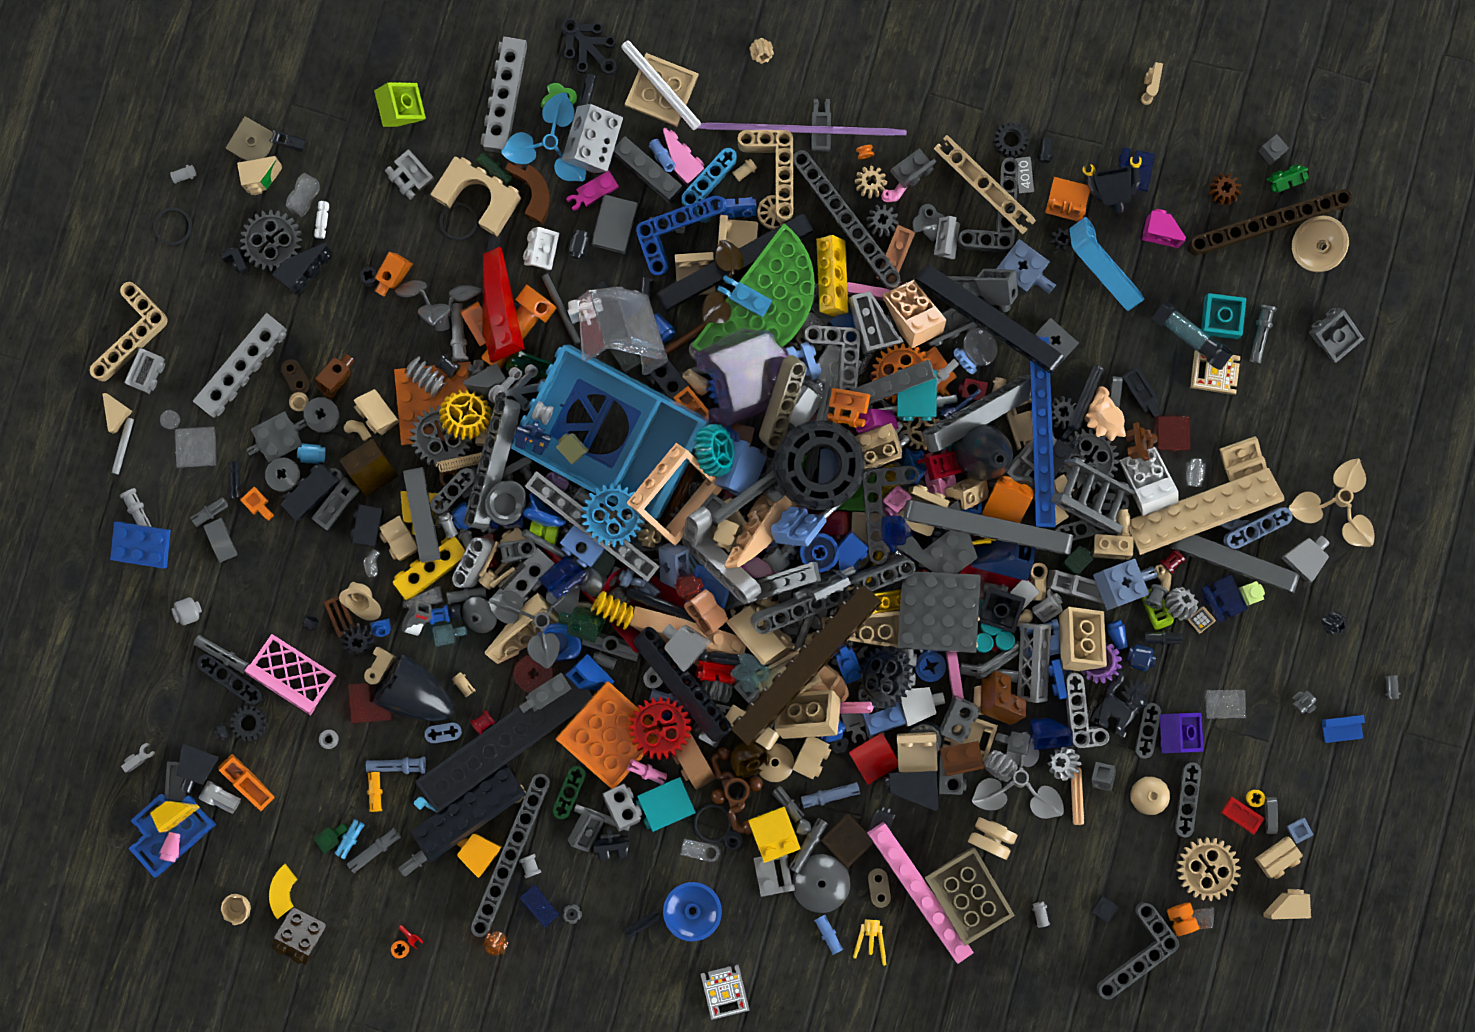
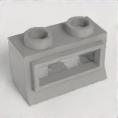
M139 348L124 383L150 394L151 390L153 391L157 385L156 378L158 374L162 373L165 367V359Z

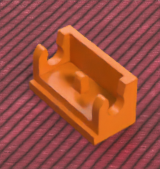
M477 301L461 310L460 313L479 346H481L486 341L483 332V309Z

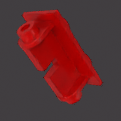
M699 661L695 676L700 678L701 681L715 682L717 678L718 682L732 684L736 683L735 672L737 666Z

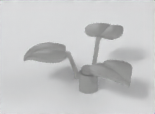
M1032 739L1027 756L1007 750V756L1016 765H1019V770L1014 773L1013 781L1002 788L998 780L993 778L984 779L977 786L972 799V803L981 809L998 810L1007 802V796L1004 791L1012 785L1019 788L1027 786L1035 796L1030 801V807L1037 817L1047 819L1062 816L1064 813L1063 802L1055 789L1049 786H1042L1039 788L1038 793H1036L1028 782L1029 775L1023 770V766L1031 767L1039 759V749Z

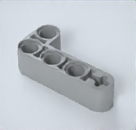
M1069 671L1064 677L1068 696L1066 698L1070 739L1079 748L1105 745L1109 740L1108 732L1101 726L1089 727L1084 679L1078 672ZM1073 676L1078 679V681H1075V688L1078 690H1074V685L1070 682V680H1073ZM1075 695H1079L1081 698L1078 704H1072L1071 702L1072 697ZM1077 714L1082 715L1080 723H1074L1073 721L1074 716ZM1098 731L1104 733L1101 740H1095V734ZM1083 733L1084 740L1076 742V735Z

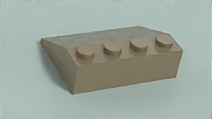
M975 848L968 849L925 877L964 946L1015 916Z

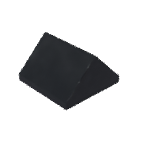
M988 587L978 622L1015 633L1026 598Z

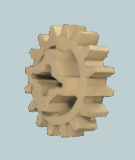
M913 417V421L903 423V427L906 428L903 432L907 434L911 441L910 447L915 444L916 450L923 446L924 451H926V443L922 432L918 431L921 425H923V428L928 429L940 422V419L932 417L933 424H929L927 421H921V417ZM917 419V425L910 427L911 423ZM912 436H917L920 439V442L915 440Z

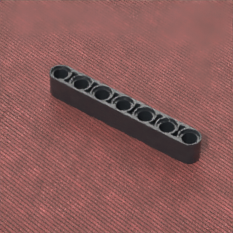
M646 627L636 635L633 643L637 650L705 734L714 742L720 741L729 734L732 729L729 720L688 670L683 672L665 650L666 643L657 631L652 627Z

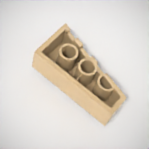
M893 610L872 614L851 636L849 641L884 645L887 647L890 645L898 648L900 611ZM822 617L823 628L826 626L825 621L829 617Z

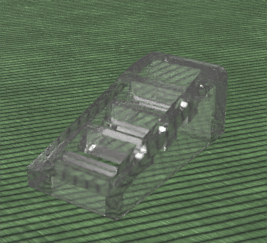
M435 587L402 603L403 607L409 609L415 599L430 603L431 605L442 603L441 587Z

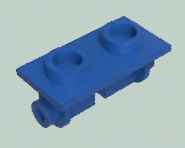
M752 197L739 198V204H735V199H726L727 209L719 214V218L720 215H728V219L732 217L757 216L756 199H752ZM718 201V209H720L721 202Z

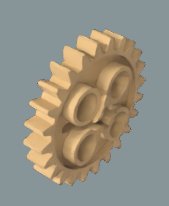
M1205 837L1204 843L1198 838L1197 845L1194 842H1190L1191 849L1184 847L1187 853H1180L1183 861H1177L1178 864L1182 865V868L1176 869V871L1182 872V875L1178 877V879H1184L1181 886H1189L1186 892L1194 891L1193 897L1195 898L1200 894L1201 900H1204L1206 895L1209 901H1212L1213 895L1219 900L1220 893L1227 896V889L1233 891L1230 885L1238 884L1234 877H1240L1239 874L1235 873L1236 870L1241 869V867L1235 866V863L1239 861V859H1233L1236 852H1229L1230 845L1223 847L1224 841H1220L1217 844V838H1213L1211 843L1208 837ZM1210 850H1213L1216 854L1215 859L1209 861L1207 858V853ZM1199 854L1202 855L1207 865L1212 866L1210 871L1219 881L1218 884L1215 883L1214 878L1210 873L1205 872L1207 867L1200 860L1198 856ZM1195 860L1199 862V869L1197 871L1191 869V863ZM1220 867H1224L1226 869V875L1224 877H1219L1218 875V869ZM1208 877L1210 880V885L1207 888H1204L1201 884L1202 879Z

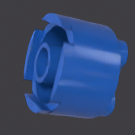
M818 533L808 547L800 546L799 555L804 565L817 562L819 572H825L837 563L839 548L831 536ZM821 547L822 551L825 552L824 556L816 558L817 554L814 553V550H818Z

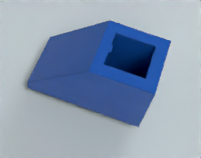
M852 530L838 544L839 570H844L850 566L855 568L854 564L858 559L862 561L869 553L867 551L869 549L868 545Z
M588 654L579 660L566 674L579 689L598 691L607 681L611 684L614 682Z

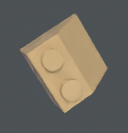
M1288 889V893H1281L1263 913L1264 917L1269 919L1311 918L1310 894L1304 893V890Z

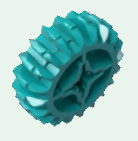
M710 424L700 428L699 432L696 433L697 438L694 439L696 446H694L696 453L694 455L697 456L696 462L700 464L699 468L703 469L704 474L712 477L727 474L731 470L730 467L733 466L735 446L732 443L733 439L730 438V432H727L726 427L717 424Z

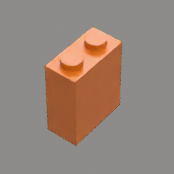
M1001 475L998 477L981 515L1020 523L1035 490L1026 484L1014 481L1011 477Z

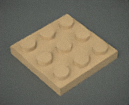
M646 53L644 57L682 102L687 105L699 74ZM639 69L625 106L678 127L681 120L679 113Z

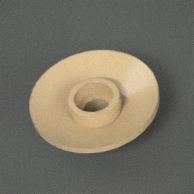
M775 743L771 750L766 749L770 756L769 764L766 766L764 763L759 767L762 770L759 773L760 776L770 782H779L786 779L791 774L794 765L791 751L784 745ZM777 759L779 761L778 766H772L771 761Z

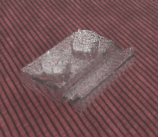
M1245 690L1205 691L1206 719L1246 718Z

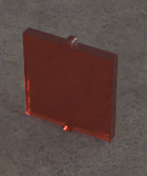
M1175 415L1171 417H1158V450H1172V452L1176 450H1190V417H1176Z

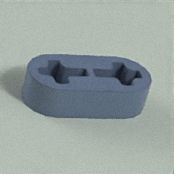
M456 723L435 725L426 729L425 738L430 743L452 741L461 736L462 729ZM451 726H454V729H458L455 737H452L451 734L445 735V731L451 730ZM432 729H434L435 732H442V735L436 736V740H433L432 737H429V734L432 733Z

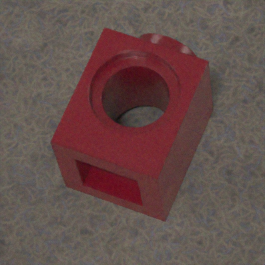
M965 378L963 383L960 382L958 394H961L960 399L966 400L971 396L967 392V387L973 386L976 390L981 391L971 402L983 398L986 395L988 383Z

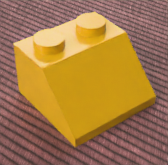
M785 806L748 820L764 863L801 849Z

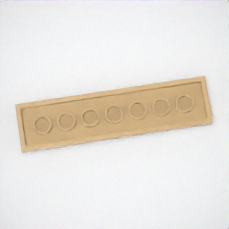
M1266 468L1181 500L1175 505L1152 512L1144 517L1141 515L1130 519L1129 533L1134 538L1133 542L1141 555L1284 501V495L1270 469Z

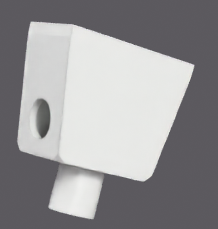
M930 687L911 689V691L906 690L907 697H901V707L907 721L906 726H911L935 715V706L945 704L943 693L932 695Z

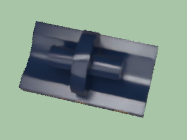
M535 421L534 426L526 424L525 427L518 425L514 434L516 439L515 446L525 449L527 443L534 444L532 451L542 455L545 448L547 449L552 435L544 433L545 429L538 427V421Z

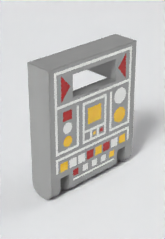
M735 965L736 973H732L731 966L708 972L709 980H706L705 973H701L711 1020L750 1011L739 965ZM737 1001L739 1009L720 1013V1005Z

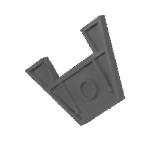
M958 500L948 507L962 511ZM952 530L948 531L924 550L912 535L896 546L934 573L957 574L977 559L970 534Z

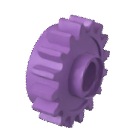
M1106 641L1107 666L1081 671L1083 675L1087 674L1086 678L1088 680L1093 678L1095 683H1098L1100 679L1104 684L1106 678L1112 681L1111 675L1118 676L1116 669L1122 668L1118 664V662L1122 661V658L1117 656L1120 652L1117 649L1113 650L1115 646L1112 644L1108 646Z

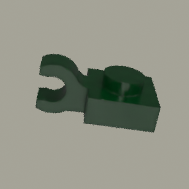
M345 823L341 824L334 831L331 827H328L313 839L322 852L326 854L341 843L338 837L347 832L348 827Z

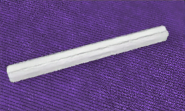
M630 41L624 42L621 46L622 50L693 130L697 129L701 123L632 43Z

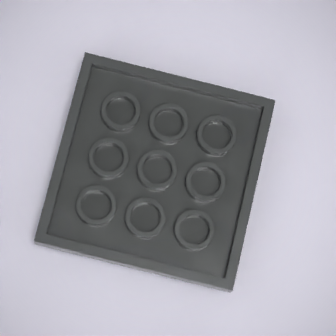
M914 572L911 576L902 579L898 648L976 653L981 575Z

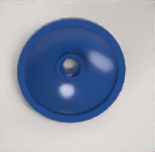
M688 882L674 888L667 896L663 907L664 921L668 929L676 937L686 941H699L710 936L717 929L722 915L721 903L716 893L708 886L698 882ZM691 907L696 908V913L693 915L689 913Z

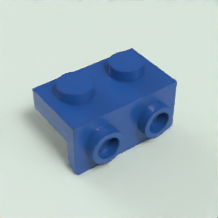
M1061 658L1050 660L1048 670L1050 677L1053 676L1054 684H1052L1054 696L1057 695L1058 699L1068 698L1064 677L1066 673L1072 670L1061 668ZM1074 679L1070 680V682L1074 685V690H1076Z

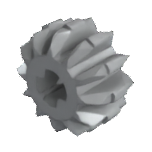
M1183 587L1173 589L1165 598V607L1169 608L1168 613H1172L1173 618L1178 617L1180 621L1191 618L1198 609V601L1194 599L1195 595H1192L1189 589L1185 590Z
M1062 747L1061 750H1055V755H1049L1052 762L1047 764L1052 766L1049 771L1054 774L1055 778H1061L1066 781L1068 777L1071 779L1075 778L1074 772H1080L1077 766L1082 764L1077 761L1080 756L1075 754V750H1068V748Z
M995 750L986 757L983 764L985 769L995 778L1006 782L1014 776L1018 768L1010 757Z

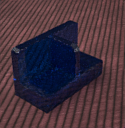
M901 515L882 517L881 539L892 552H896V545H904L906 537H912V529Z

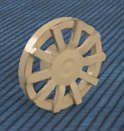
M776 195L764 198L757 209L758 220L764 227L770 230L779 227L774 226L775 221H777L776 202L773 205L771 199H776ZM766 201H768L769 204H770V207L767 206V205H765L764 203H765ZM761 207H764L768 211L760 212ZM781 211V212H780V215L785 217L786 215H784V214H782V213L787 212V211ZM767 214V217L763 220L761 215ZM769 219L772 220L771 225L765 222H767Z

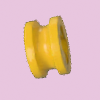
M1251 790L1246 795V801L1252 807H1260L1265 802V796L1260 790ZM1253 793L1260 795V798H1258L1259 803L1257 804L1251 801Z

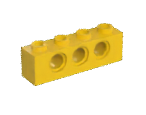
M834 235L817 239L819 310L832 317L848 313L845 240Z
M455 536L452 538L446 537L441 541L442 545L439 547L440 557L443 551H449L450 558L446 561L442 559L430 561L435 564V569L432 572L425 570V566L429 562L421 563L420 559H417L410 564L411 568L408 571L404 572L403 570L394 577L393 584L406 601H410L460 563L466 550ZM412 574L419 575V581L416 584L410 582Z

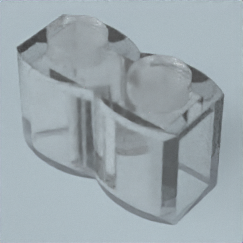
M303 173L296 182L295 190L289 194L286 207L291 212L301 217L304 216L309 210L311 200L319 191V182L315 178Z

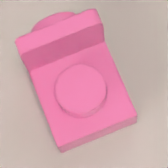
M897 485L882 501L883 512L888 517L897 519L899 513L905 508L906 501L912 500V496Z

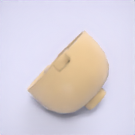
M1156 777L1141 778L1133 785L1130 793L1131 802L1140 813L1146 815H1156L1162 812L1168 806L1170 800V791L1167 785Z

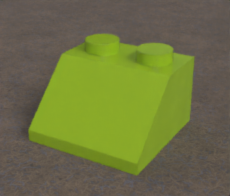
M386 83L374 90L383 127H398L426 119L417 83Z

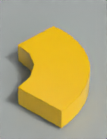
M286 864L275 874L269 891L270 906L277 919L294 907L290 900V891L297 878Z

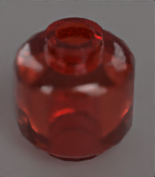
M694 573L677 578V584H674L679 599L683 598L684 601L691 600L702 592L701 588H704L701 578H696Z

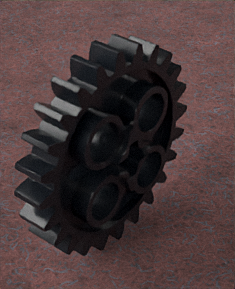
M884 645L881 648L876 647L875 652L870 651V658L865 657L866 664H861L864 668L863 671H858L862 675L858 679V681L862 682L858 688L864 690L861 696L866 697V702H871L873 706L881 709H889L890 706L896 707V702L902 703L901 697H907L905 691H911L908 684L913 683L910 680V676L914 675V673L909 671L913 668V665L908 664L911 659L906 657L907 653L890 645L888 647Z

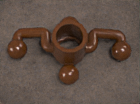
M721 746L716 753L711 755L710 764L716 779L722 781L724 791L721 789L714 790L711 794V800L715 804H722L727 798L730 805L728 817L733 830L740 834L752 835L753 832L749 821H744L742 826H740L736 813L743 811L745 808V800L749 796L750 790L754 792L761 790L763 781L761 778L754 776L747 783L743 779L737 778L735 773L731 771L722 773L717 760L728 761L732 751L727 746ZM734 782H739L745 787V793L741 798L736 799L729 794V787Z

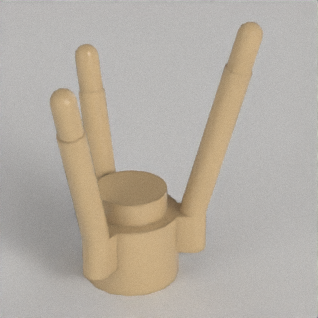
M498 541L495 542L482 570L478 573L480 576L478 581L489 590L515 570L512 567L498 577L499 572L508 564L505 563L501 564L495 572L490 569L488 572L486 571L499 544Z

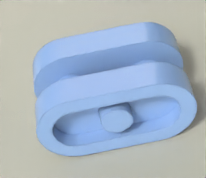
M809 342L801 343V350L798 351L795 350L794 346L785 349L786 356L803 357L807 368L805 376L809 375L811 381L819 378L821 368L819 363L815 362L814 356L816 352L813 344L810 345Z

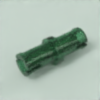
M485 152L477 158L476 161L489 171L488 174L503 181L504 186L513 178V176L500 167L501 164L499 162L496 163Z

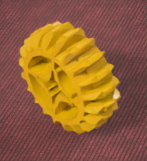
M467 389L465 393L459 390L458 395L452 392L450 397L446 396L445 402L441 403L439 420L440 423H443V429H447L448 435L454 433L455 438L460 435L462 440L465 439V436H468L471 440L473 435L479 437L480 432L484 433L486 431V427H489L491 420V408L488 406L487 400L482 401V395L477 397L476 391L469 394ZM472 406L478 410L480 415L472 409ZM450 414L458 420V423L452 419Z

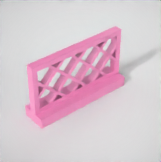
M271 634L252 663L245 669V673L310 716L336 678L335 674ZM273 640L280 644V652H269V646ZM294 653L297 662L286 664L284 654ZM282 654L284 665L272 667L271 656ZM268 657L269 668L261 669L256 665L260 659ZM300 664H311L313 672L302 674ZM298 665L300 675L288 677L287 667ZM284 668L286 678H275L273 670ZM325 673L330 676L327 683L318 685L317 674ZM314 675L316 685L304 688L303 677ZM300 678L302 688L292 689L289 680ZM317 689L318 696L313 702L306 698V690Z

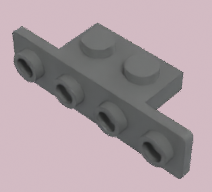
M950 307L940 312L946 319L943 334L925 343L932 347L939 346L943 343L942 340L956 338L960 335L959 332L973 330L977 325Z

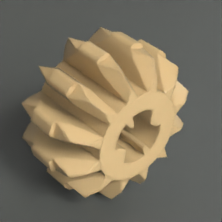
M870 166L869 171L866 167H863V173L858 172V179H855V184H858L856 190L860 191L863 189L861 196L869 193V199L872 198V193L879 197V191L883 192L885 190L883 186L887 185V181L882 180L886 176L885 173L879 175L881 169L877 168L876 171H873V166ZM873 179L874 184L872 183L871 185H868V181Z

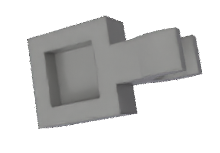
M145 743L140 747L138 755L132 754L124 760L125 764L121 767L125 773L131 772L145 762L146 759L155 755L154 751L146 754L145 749L149 746V743Z

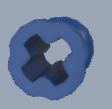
M444 605L443 608H431V625H434V622L440 621L450 622L448 605Z

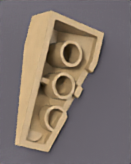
M537 593L523 604L520 610L531 615H535L538 612L546 613L551 604ZM553 608L548 616L550 619L549 624H566L565 621L559 618L558 613ZM519 614L518 620L515 623H508L485 651V655L497 664L518 655L520 650L528 646L529 640L533 636L538 635L540 628L534 625L533 619Z

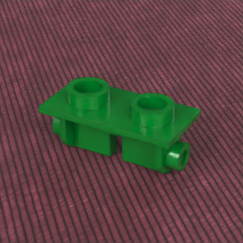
M1297 164L1289 167L1290 170L1285 172L1278 171L1273 173L1272 177L1267 178V181L1273 183L1270 186L1272 192L1278 193L1290 188L1288 181H1291L1293 187L1306 182L1309 177L1307 172L1304 171H1307L1308 168Z

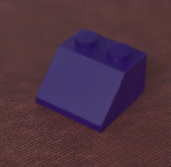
M1201 713L1160 714L1159 725L1161 728L1160 744L1162 753L1204 751Z

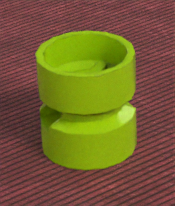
M533 521L531 522L530 532L556 545L560 527H547Z

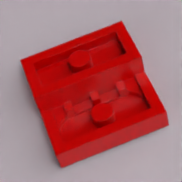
M882 732L848 752L867 785L899 766L898 759Z

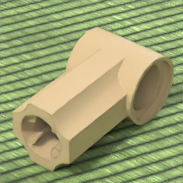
M1034 563L1029 579L1032 580L1031 584L1039 591L1033 600L1046 599V575L1048 571L1043 563ZM1036 566L1042 568L1043 572L1040 577H1036L1033 574V569Z

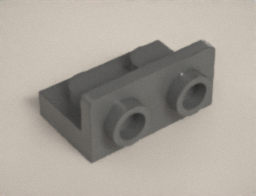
M919 148L893 167L890 172L905 189L909 185L914 186L921 180L920 177L922 175L928 176L933 172V166L937 161L935 159L930 161Z

